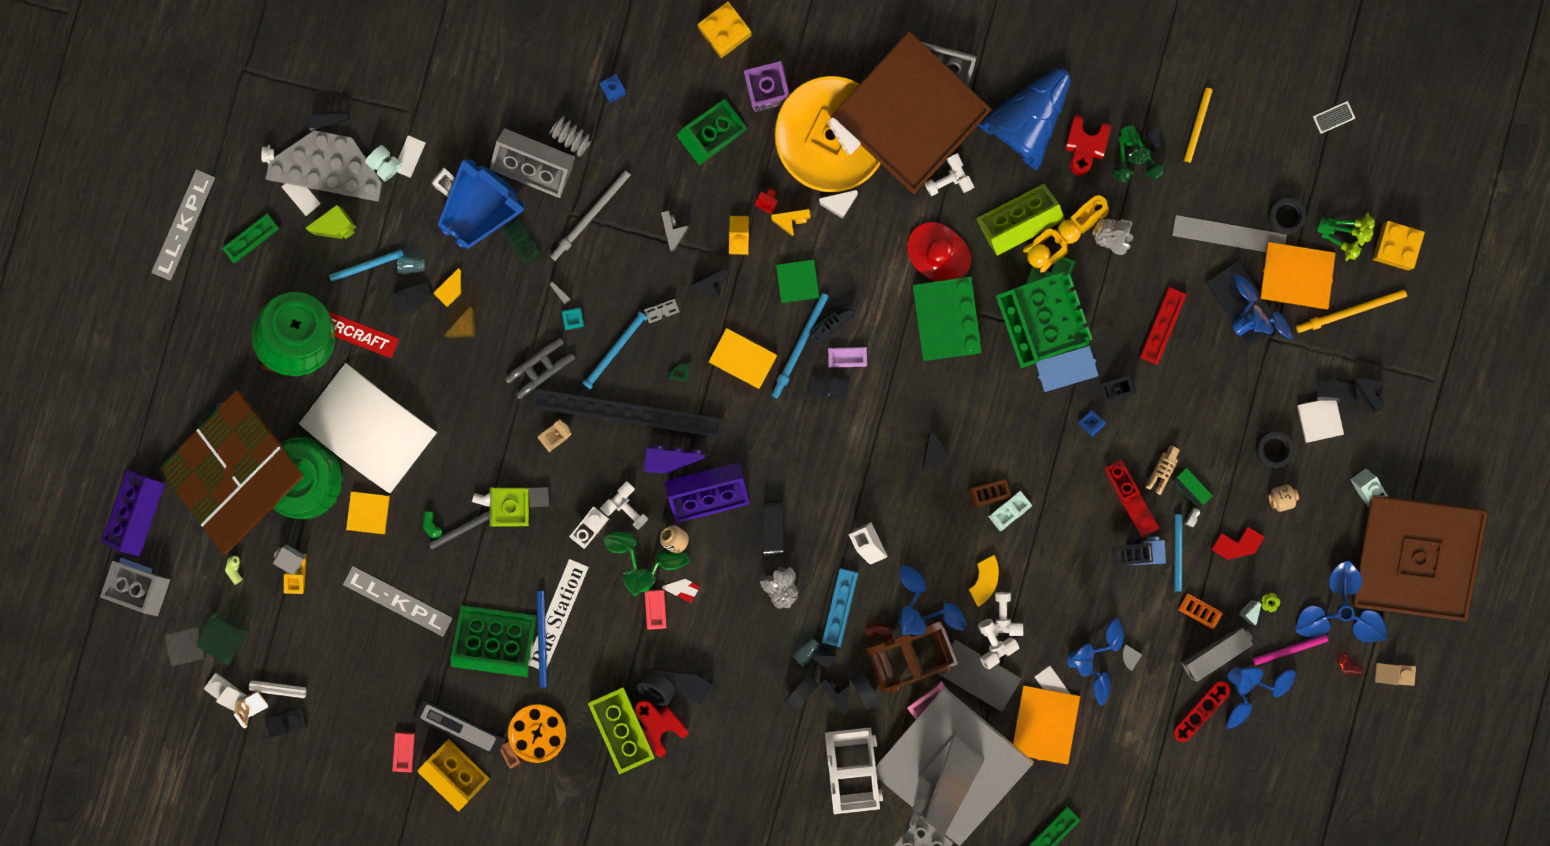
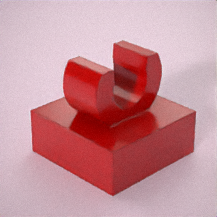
M769 189L767 194L761 192L755 206L772 214L778 200L774 199L776 191Z

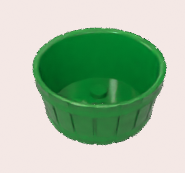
M289 292L273 298L259 312L252 327L251 338L256 355L265 366L282 375L301 376L312 373L327 362V359L330 358L334 350L335 329L327 309L319 300L305 293ZM295 319L297 322H301L299 329L291 328L292 320Z
M297 437L280 443L305 477L273 509L286 517L299 520L311 519L322 515L335 504L342 490L343 471H341L342 467L338 457L324 444L316 439L313 440V438Z

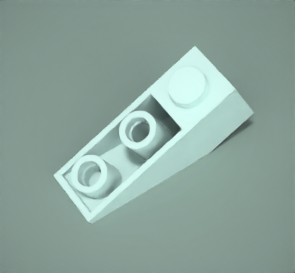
M1364 469L1350 479L1368 508L1371 494L1387 496L1378 478L1367 469Z

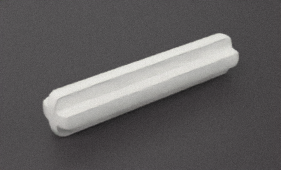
M250 681L249 691L253 692L258 691L299 698L306 696L305 687L260 681Z

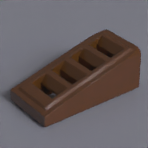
M1007 479L967 490L972 508L1012 497ZM998 485H1001L1003 492L1002 496L1000 495ZM990 487H993L994 493L996 496L995 498H993V494ZM983 489L986 490L988 500L985 499Z

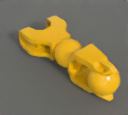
M1099 195L1093 197L1070 220L1061 222L1057 231L1052 229L1045 230L1023 250V252L1027 253L1029 263L1033 267L1040 268V273H1043L1052 264H1055L1068 252V244L1076 242L1080 238L1081 233H1084L1107 216L1109 207L1106 199ZM1101 205L1102 208L1096 211L1094 209L1096 206ZM1050 236H1053L1055 242L1062 247L1052 257L1050 249L1046 245L1041 244Z

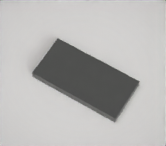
M954 639L951 647L958 664L952 666V671L941 674V672H938L937 674L996 709L1003 711L1021 678L998 664L991 669L985 668L980 660L981 654Z

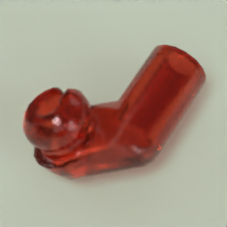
M1341 654L1337 658V664L1343 673L1362 675V666L1352 665L1347 654Z

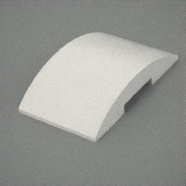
M347 363L344 364L299 423L327 448L389 493L393 491L437 433Z

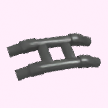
M561 338L545 346L541 351L505 377L506 382L510 384L526 372L532 380L516 393L519 399H522L538 385L575 359L572 353H569L555 364L548 358V354L563 344ZM541 360L547 370L538 376L532 366Z

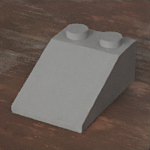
M112 561L100 597L145 614L158 616L170 579Z

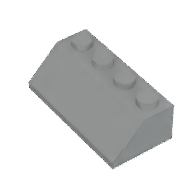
M504 128L496 141L489 169L560 198L571 173L575 157Z

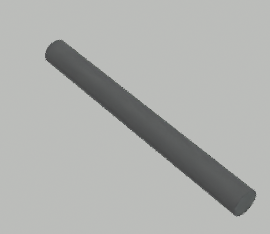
M490 510L429 542L431 549L489 520Z

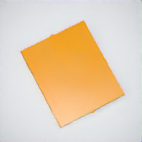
M1268 242L1260 299L1328 309L1331 284L1333 282L1335 253Z
M1023 686L1013 745L1030 758L1068 764L1080 696L1056 692L1052 689L1045 690Z

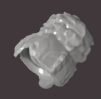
M1110 219L1100 220L1093 230L1096 243L1099 246L1110 248L1115 254H1125L1131 247L1129 242L1133 240V236L1130 234L1132 221L1122 219L1117 222Z
M778 567V571L775 570L773 576L769 575L760 580L763 590L769 593L774 606L779 609L782 607L790 608L798 598V590L794 583L796 574L791 567L787 569Z

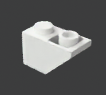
M593 507L569 537L585 549L610 518L596 507Z
M871 522L854 529L849 534L856 551L869 564L888 557Z

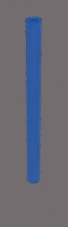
M537 591L539 687H547L544 591Z

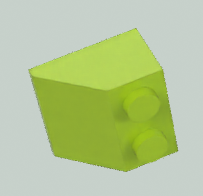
M338 205L306 227L314 235L339 239L350 237L354 234V229L357 228L344 209Z

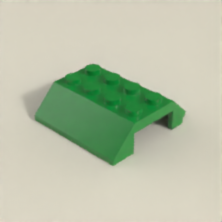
M1063 271L996 295L1021 368L1072 349L1087 346L1089 340L1093 339L1089 326H1083V324L1087 323L1083 309H1077V306L1081 305L1076 290L1071 291L1070 289L1074 287L1071 274L1065 275Z

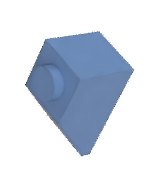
M1159 536L1148 537V541H1142L1140 544H1152L1153 562L1132 565L1166 563L1165 540H1159ZM1137 548L1134 550L1135 560H1138ZM1142 548L1143 559H1146L1145 548Z

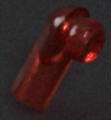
M881 623L864 629L868 638L877 634L883 635L885 640L893 638L891 627Z

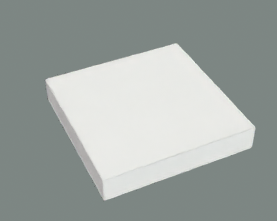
M1315 401L1297 405L1305 443L1344 435L1337 401Z

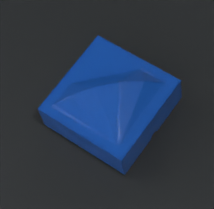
M1090 410L1078 422L1092 437L1106 424L1093 410Z

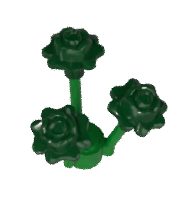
M1127 126L1121 129L1122 136L1118 138L1121 162H1119V168L1114 170L1111 175L1116 177L1117 181L1126 182L1135 174V171L1127 168V163L1125 162L1124 143H1126L1128 146L1133 145V151L1128 154V161L1138 165L1145 163L1146 160L1148 161L1149 169L1145 174L1146 178L1151 177L1154 180L1163 176L1164 169L1166 168L1165 164H1156L1154 159H1151L1150 149L1145 148L1139 133L1136 132L1135 126Z

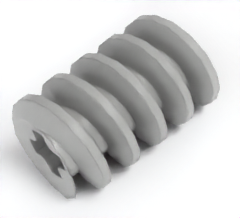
M562 116L554 124L549 134L553 132V139L559 137L558 142L560 144L565 141L564 146L566 148L571 146L572 152L578 150L577 156L580 157L587 150L592 140L588 141L589 134L584 137L582 136V129L576 132L577 125L570 128V120L563 123L565 117Z

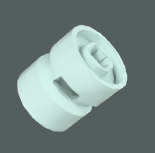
M383 145L377 147L365 161L372 170H377V175L384 181L389 180L402 165L394 156L390 157V152Z

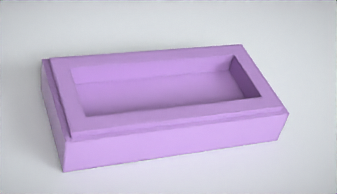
M867 347L828 348L829 368L866 367Z

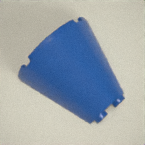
M469 159L463 160L438 222V226L441 227L440 230L445 235L449 236L452 234L456 238L455 242L460 247L467 249L525 209L523 200L519 199L518 201L516 198L518 193L507 182L483 165L480 167L475 166L476 162Z

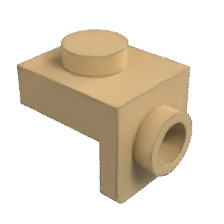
M559 419L554 425L540 434L538 439L550 452L567 440L571 433L567 424Z

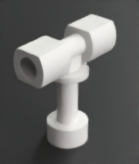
M958 153L946 159L951 168L948 171L950 175L936 182H933L932 179L925 182L930 196L937 194V189L951 182H954V184L958 183L963 193L975 188L970 177H966L962 169L963 163Z
M626 481L617 490L618 493L611 500L608 499L600 509L607 516L615 509L618 511L623 509L635 521L633 526L639 530L648 521V518L644 514L640 516L627 504L629 502L627 497L635 489Z
M995 593V601L999 602V619L995 620V629L993 630L995 636H998V633H1009V636H1022L1023 623H1011V619H1007V602L1011 601V593Z
M986 619L979 623L978 627L981 633L986 634L991 643L989 646L990 651L980 658L985 668L991 669L1000 662V657L1005 654L1009 656L1019 649L1018 643L1011 637L1004 642L997 640L993 631L995 625L992 619Z

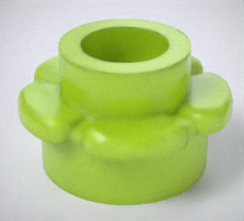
M1274 593L1265 594L1261 599V606L1266 611L1274 612L1280 606V599Z

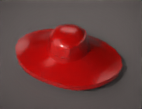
M935 222L925 223L915 228L909 236L907 255L912 265L927 279L933 282L963 278L968 272L971 265L969 248L964 240L947 226Z

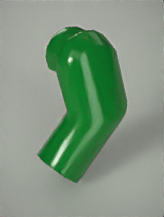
M424 512L423 529L432 538L440 537L442 529L433 524L434 512Z

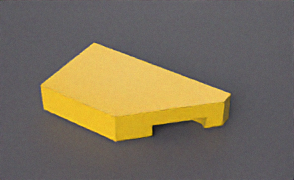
M459 268L434 292L447 307L461 294V270Z

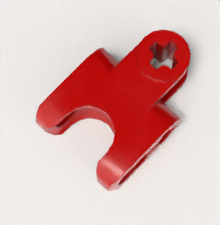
M1075 115L1070 126L1065 150L1073 152L1070 164L1071 171L1081 176L1091 168L1094 157L1103 159L1111 124L1103 123L1097 135L1089 136L1082 128L1083 117ZM1079 161H1083L1082 164L1084 166L1082 169L1079 168V164H1077L1079 163Z
M646 699L640 700L636 704L635 715L642 722V731L650 748L657 756L662 758L666 754V749L660 741V737L664 732L674 731L681 738L689 734L687 728L668 706L663 707L659 711L652 702ZM641 706L649 707L648 714H646L645 712L642 714L640 713Z

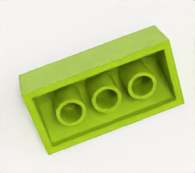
M1045 184L976 218L996 255L1006 252L1065 221L1059 203Z
M624 688L588 702L619 774L654 759V755Z

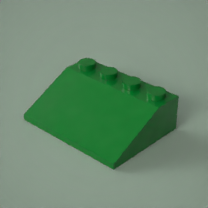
M971 277L913 285L923 361L982 353Z
M461 605L451 653V667L528 677L537 616Z

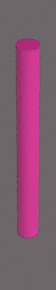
M1325 634L1255 657L1253 662L1256 666L1328 642L1327 635Z

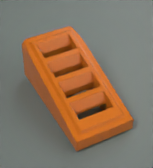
M1188 593L1178 609L1210 629L1215 628L1223 614ZM1190 601H1194L1190 610L1187 611L1186 608ZM1197 605H1201L1196 615H1194L1193 612ZM1206 608V609H1208V610H1207L1206 614L1204 615V617H1203V619H1202V618H1200V616H1201L1202 612L1204 611V609ZM1213 612V613H1215V614H1214L1213 618L1211 619V621H1210V623H1209V622H1207V620H1208L1209 616L1211 615V613Z

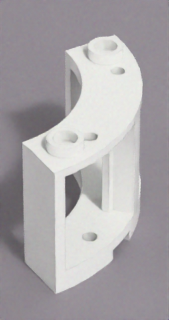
M871 728L826 732L825 739L834 814L880 809L879 801H883L882 789L878 790L873 748L877 747L876 735H872ZM868 744L870 764L837 768L834 747ZM871 776L873 792L840 796L838 779Z

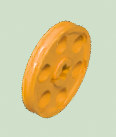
M542 704L529 705L518 711L512 718L508 729L509 743L513 751L520 758L534 763L545 762L555 757L562 749L566 740V726L561 715L553 708ZM532 709L540 711L539 719L534 720L530 717ZM554 716L558 719L556 727L548 725L547 720L549 717ZM516 721L524 722L525 729L523 731H517L514 728ZM542 723L540 733L543 735L542 737L538 736L533 744L534 733H532V730L536 731ZM558 736L560 744L552 746L549 742L550 737ZM518 740H525L527 742L525 750L517 748L516 743ZM537 747H541L545 751V755L542 758L534 755V750Z

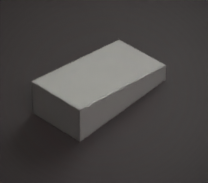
M553 282L550 283L564 304L571 300Z

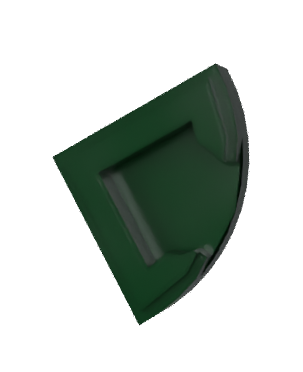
M690 363L676 366L670 372L668 379L687 382Z

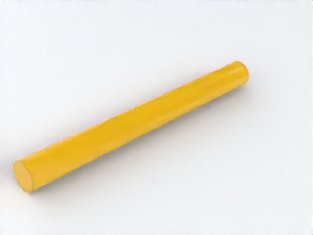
M1205 88L1184 157V161L1188 163L1192 161L1212 94V89Z

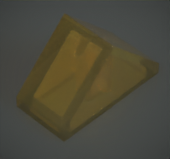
M469 307L447 331L445 336L449 339L476 337L475 310Z

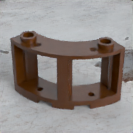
M942 621L926 625V632L923 635L907 634L865 649L882 692L890 690V693L901 690V686L941 672V674L952 671V666L958 664ZM930 634L942 664L922 672L911 641ZM901 646L912 676L896 681L885 651Z

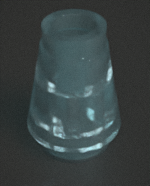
M406 256L397 258V273L405 275L425 271L424 260Z
M811 638L794 651L795 654L792 658L804 667L805 664H809L820 645Z

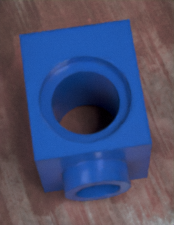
M616 74L599 83L609 103L626 95V91Z

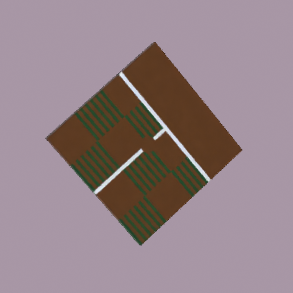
M237 390L159 468L222 554H227L305 477L242 393Z

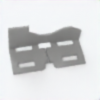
M675 299L645 309L644 312L650 324L662 319L663 315L668 317L678 313L679 309Z

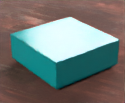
M581 308L562 311L565 330L584 327Z

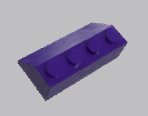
M739 462L664 481L675 523L750 504Z
M126 469L101 542L118 551L139 556L144 547L146 535L150 530L152 518L157 511V504L163 493L165 483Z

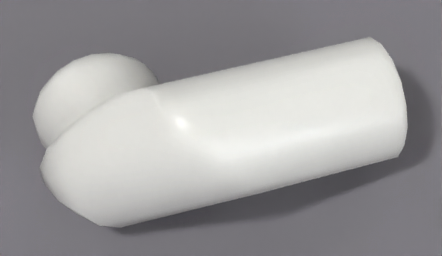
M475 493L472 502L490 506V493L485 496Z

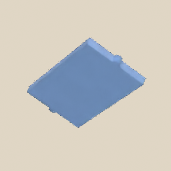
M1090 346L1050 357L1036 363L1039 373L1038 379L1041 380L1044 392L1097 377L1096 360L1093 359Z

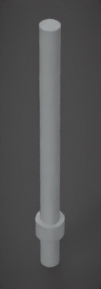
M626 170L565 239L562 238L558 243L559 246L550 255L554 261L572 246L573 240L631 176Z

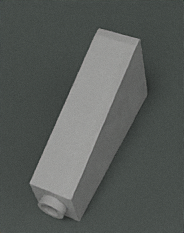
M1238 628L1181 662L1190 679L1198 682L1253 645L1251 642L1253 638L1247 629Z

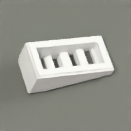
M829 118L827 120L828 125L847 155H851L861 142L835 118Z

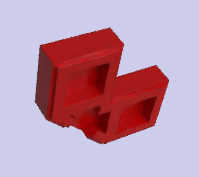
M1249 527L1245 529L1238 542L1220 533L1211 550L1227 560L1254 554L1264 536Z

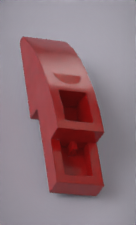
M1122 460L1105 468L1104 470L1121 504L1141 538L1158 530L1157 523Z

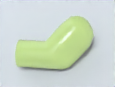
M238 556L229 557L225 572L234 585L243 580L237 572L240 564Z

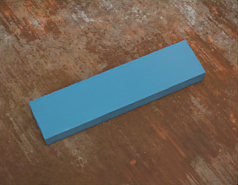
M839 568L822 639L824 644L841 647L858 572Z

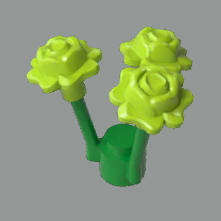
M1366 213L1365 217L1361 220L1356 219L1355 221L1322 218L1318 232L1323 234L1322 238L1329 239L1341 246V249L1345 251V261L1349 259L1355 260L1362 249L1358 244L1363 246L1365 242H1369L1372 238L1375 219L1369 217V213ZM1337 224L1355 225V227L1360 228L1350 229L1337 226ZM1336 230L1344 231L1357 236L1358 240L1349 245L1346 242L1342 243L1330 236V234L1334 235Z

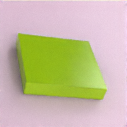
M490 488V526H529V488Z

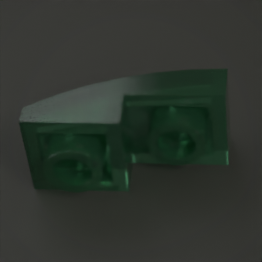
M518 220L503 230V233L525 265L541 255Z

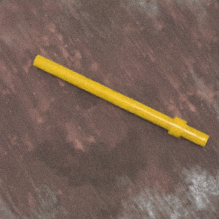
M1401 290L1321 318H1312L1309 322L1297 325L1296 330L1300 333L1309 329L1321 328V325L1407 297L1406 291Z

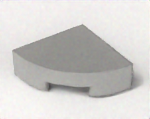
M1124 645L1122 651L1123 661L1126 667L1132 671L1142 654L1128 645Z

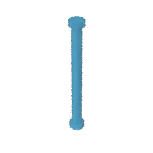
M638 311V316L586 381H582L590 390L595 380L643 320H647L648 317Z

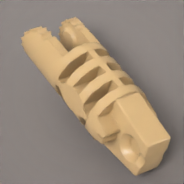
M1169 446L1167 452L1162 453L1146 488L1151 489L1159 477L1161 480L1157 486L1156 493L1161 495L1178 462L1176 457L1180 449Z

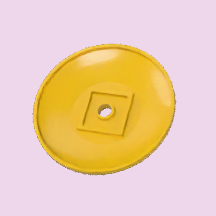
M837 76L816 78L795 89L781 106L775 124L776 149L784 167L803 185L823 192L845 191L862 184L878 169L880 163L861 145L851 155H847L836 136L832 140H828L825 137V132L831 129L827 122L831 118L830 115L852 93L859 83Z

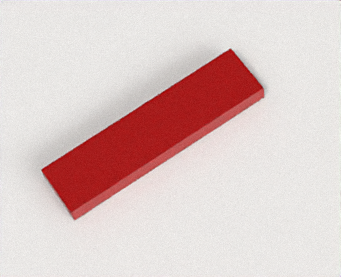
M1168 287L1139 358L1158 365L1187 295L1186 293Z

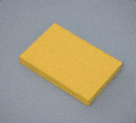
M726 328L709 363L760 389L777 355Z

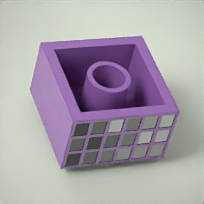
M781 61L744 71L752 107L755 112L781 106L789 97L790 92Z

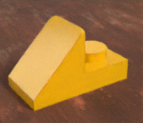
M807 209L771 215V218L775 224L794 237L792 222L795 221L796 224L807 223V219H810V211Z
M730 216L729 254L748 255L749 216Z

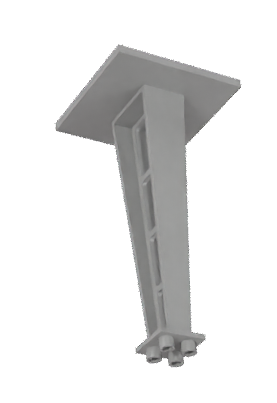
M945 687L876 765L877 778L913 807L909 829L895 846H951L954 842L960 846L1034 763L1032 759Z

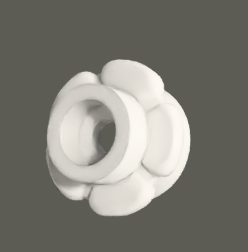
M270 145L262 147V162H268L269 164L270 160H274V149H271Z

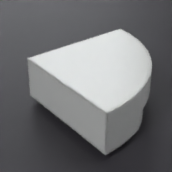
M1193 507L1184 524L1194 527L1200 510Z

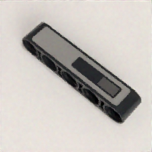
M424 698L420 699L413 714L415 718L494 756H498L506 740L505 737Z

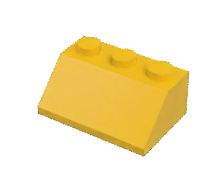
M449 739L417 771L458 812L490 780Z

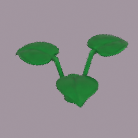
M615 532L603 538L604 545L609 551L625 553L628 550L630 552L634 569H628L623 573V582L634 596L640 592H647L655 583L654 574L659 565L665 570H675L687 565L691 561L682 552L672 553L664 549L657 554L658 561L651 572L647 569L638 570L634 551L631 548L637 545V541L632 535L625 532Z

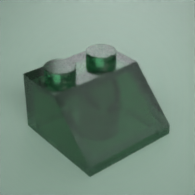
M215 613L211 615L202 630L196 647L230 666L249 632Z

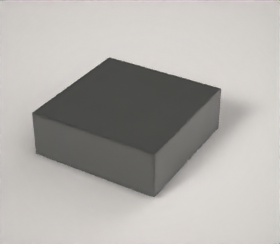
M548 487L529 488L530 507L549 506Z

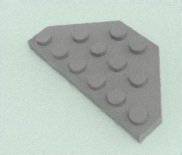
M320 131L311 132L275 156L274 160H270L266 174V180L376 202L380 200L383 185L375 171L365 163L366 157L353 138Z

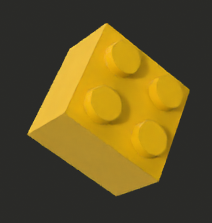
M729 2L698 24V29L720 58H723L751 37L750 29Z
M1390 221L1384 222L1372 260L1408 271L1414 269L1425 232Z

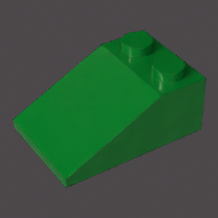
M724 99L685 126L676 136L700 166L743 134L748 128L726 99Z

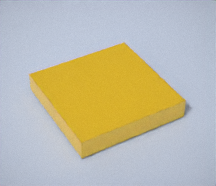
M351 492L346 530L385 534L390 496Z

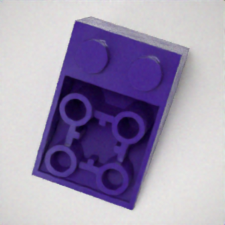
M652 445L646 451L644 471L666 474L703 460L706 456L702 455V451L690 450V453H684L682 448L671 447V450L667 451L664 450L663 446Z

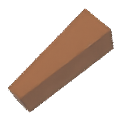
M510 743L503 744L500 751L509 768L511 769L519 765L521 761L511 748Z

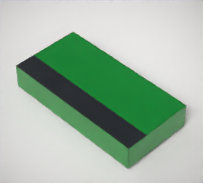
M1187 468L1172 480L1197 509H1200L1212 497L1211 493Z

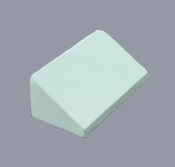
M1251 600L1239 612V615L1249 624L1256 626L1261 603Z

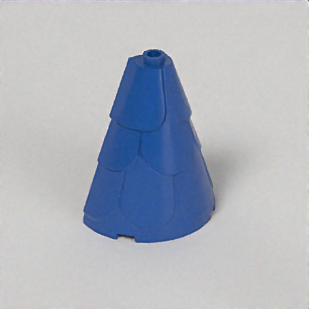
M1063 68L1060 70L1054 69L991 111L978 126L990 136L994 134L1023 157L1021 160L1037 171L1042 164L1049 139L1052 137L1058 114L1061 113L1071 82L1069 72Z

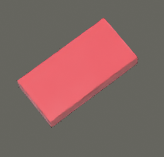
M664 590L645 592L647 629L667 628Z
M395 732L393 771L413 772L415 733Z

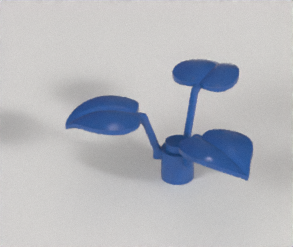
M1232 274L1231 276L1235 278L1238 290L1243 297L1249 300L1247 307L1239 314L1240 318L1232 323L1234 331L1240 336L1250 329H1254L1255 332L1271 334L1274 331L1272 322L1279 333L1289 339H1293L1286 319L1278 312H1273V318L1268 319L1257 305L1252 306L1254 301L1258 300L1254 287L1244 277ZM1251 306L1253 317L1250 314L1246 315Z
M1350 561L1339 564L1329 578V586L1332 592L1342 593L1343 604L1337 608V613L1325 615L1323 609L1318 606L1306 607L1300 613L1295 631L1300 635L1319 637L1325 635L1330 630V623L1327 619L1339 617L1343 621L1357 620L1353 625V632L1356 638L1362 642L1385 641L1387 639L1385 623L1378 613L1372 610H1365L1359 618L1354 615V610L1348 605L1346 593L1350 595L1355 594L1362 586V577Z
M906 565L899 566L903 585L908 590L915 592L909 607L906 606L902 609L901 617L898 619V624L902 628V634L923 635L926 632L924 621L938 615H943L945 623L954 629H967L963 614L951 603H945L942 607L943 610L921 618L920 613L912 609L920 592L926 590L925 581L921 574L912 567Z
M1117 617L1111 620L1107 626L1106 640L1108 645L1106 647L1093 649L1091 644H1085L1077 652H1070L1067 657L1068 666L1077 668L1082 676L1087 677L1090 673L1096 676L1093 690L1100 706L1104 705L1109 696L1111 681L1106 672L1099 674L1092 670L1094 653L1109 650L1111 647L1115 652L1121 648L1124 640V631Z
M1235 667L1228 674V679L1236 685L1235 689L1240 694L1243 702L1239 703L1232 711L1226 728L1236 727L1248 718L1252 705L1247 703L1244 694L1250 692L1256 684L1273 690L1272 695L1274 697H1280L1291 688L1296 671H1284L1276 679L1275 684L1270 686L1260 681L1263 677V670L1260 668L1239 669Z

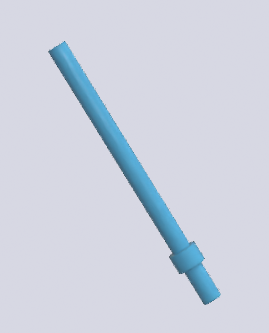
M821 294L782 374H779L776 380L777 384L771 394L772 397L778 399L784 385L787 386L790 380L788 377L810 335L809 332L813 329L829 297L828 295Z

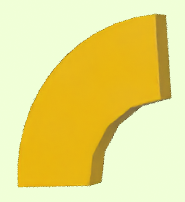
M995 555L977 563L979 570L978 579L975 585L969 589L977 607L986 602L996 588L999 569Z

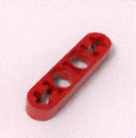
M1219 681L1210 687L1173 729V736L1176 740L1186 742L1196 733L1229 696L1230 688L1228 684ZM1218 686H1224L1223 690L1225 693L1218 694L1216 697L1219 699L1218 702L1209 696L1211 693L1215 695L1218 692L1216 689ZM1206 699H1210L1213 702V707L1210 710L1203 708V702ZM1194 713L1200 716V721L1197 724L1190 722V716ZM1186 721L1188 725L1193 727V730L1191 731V729L1188 728L1185 731L1186 737L1181 736L1179 738L1178 730H1184L1187 727L1186 725H1184Z

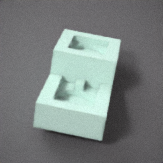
M1019 491L988 517L999 531H1002L1032 507V504Z

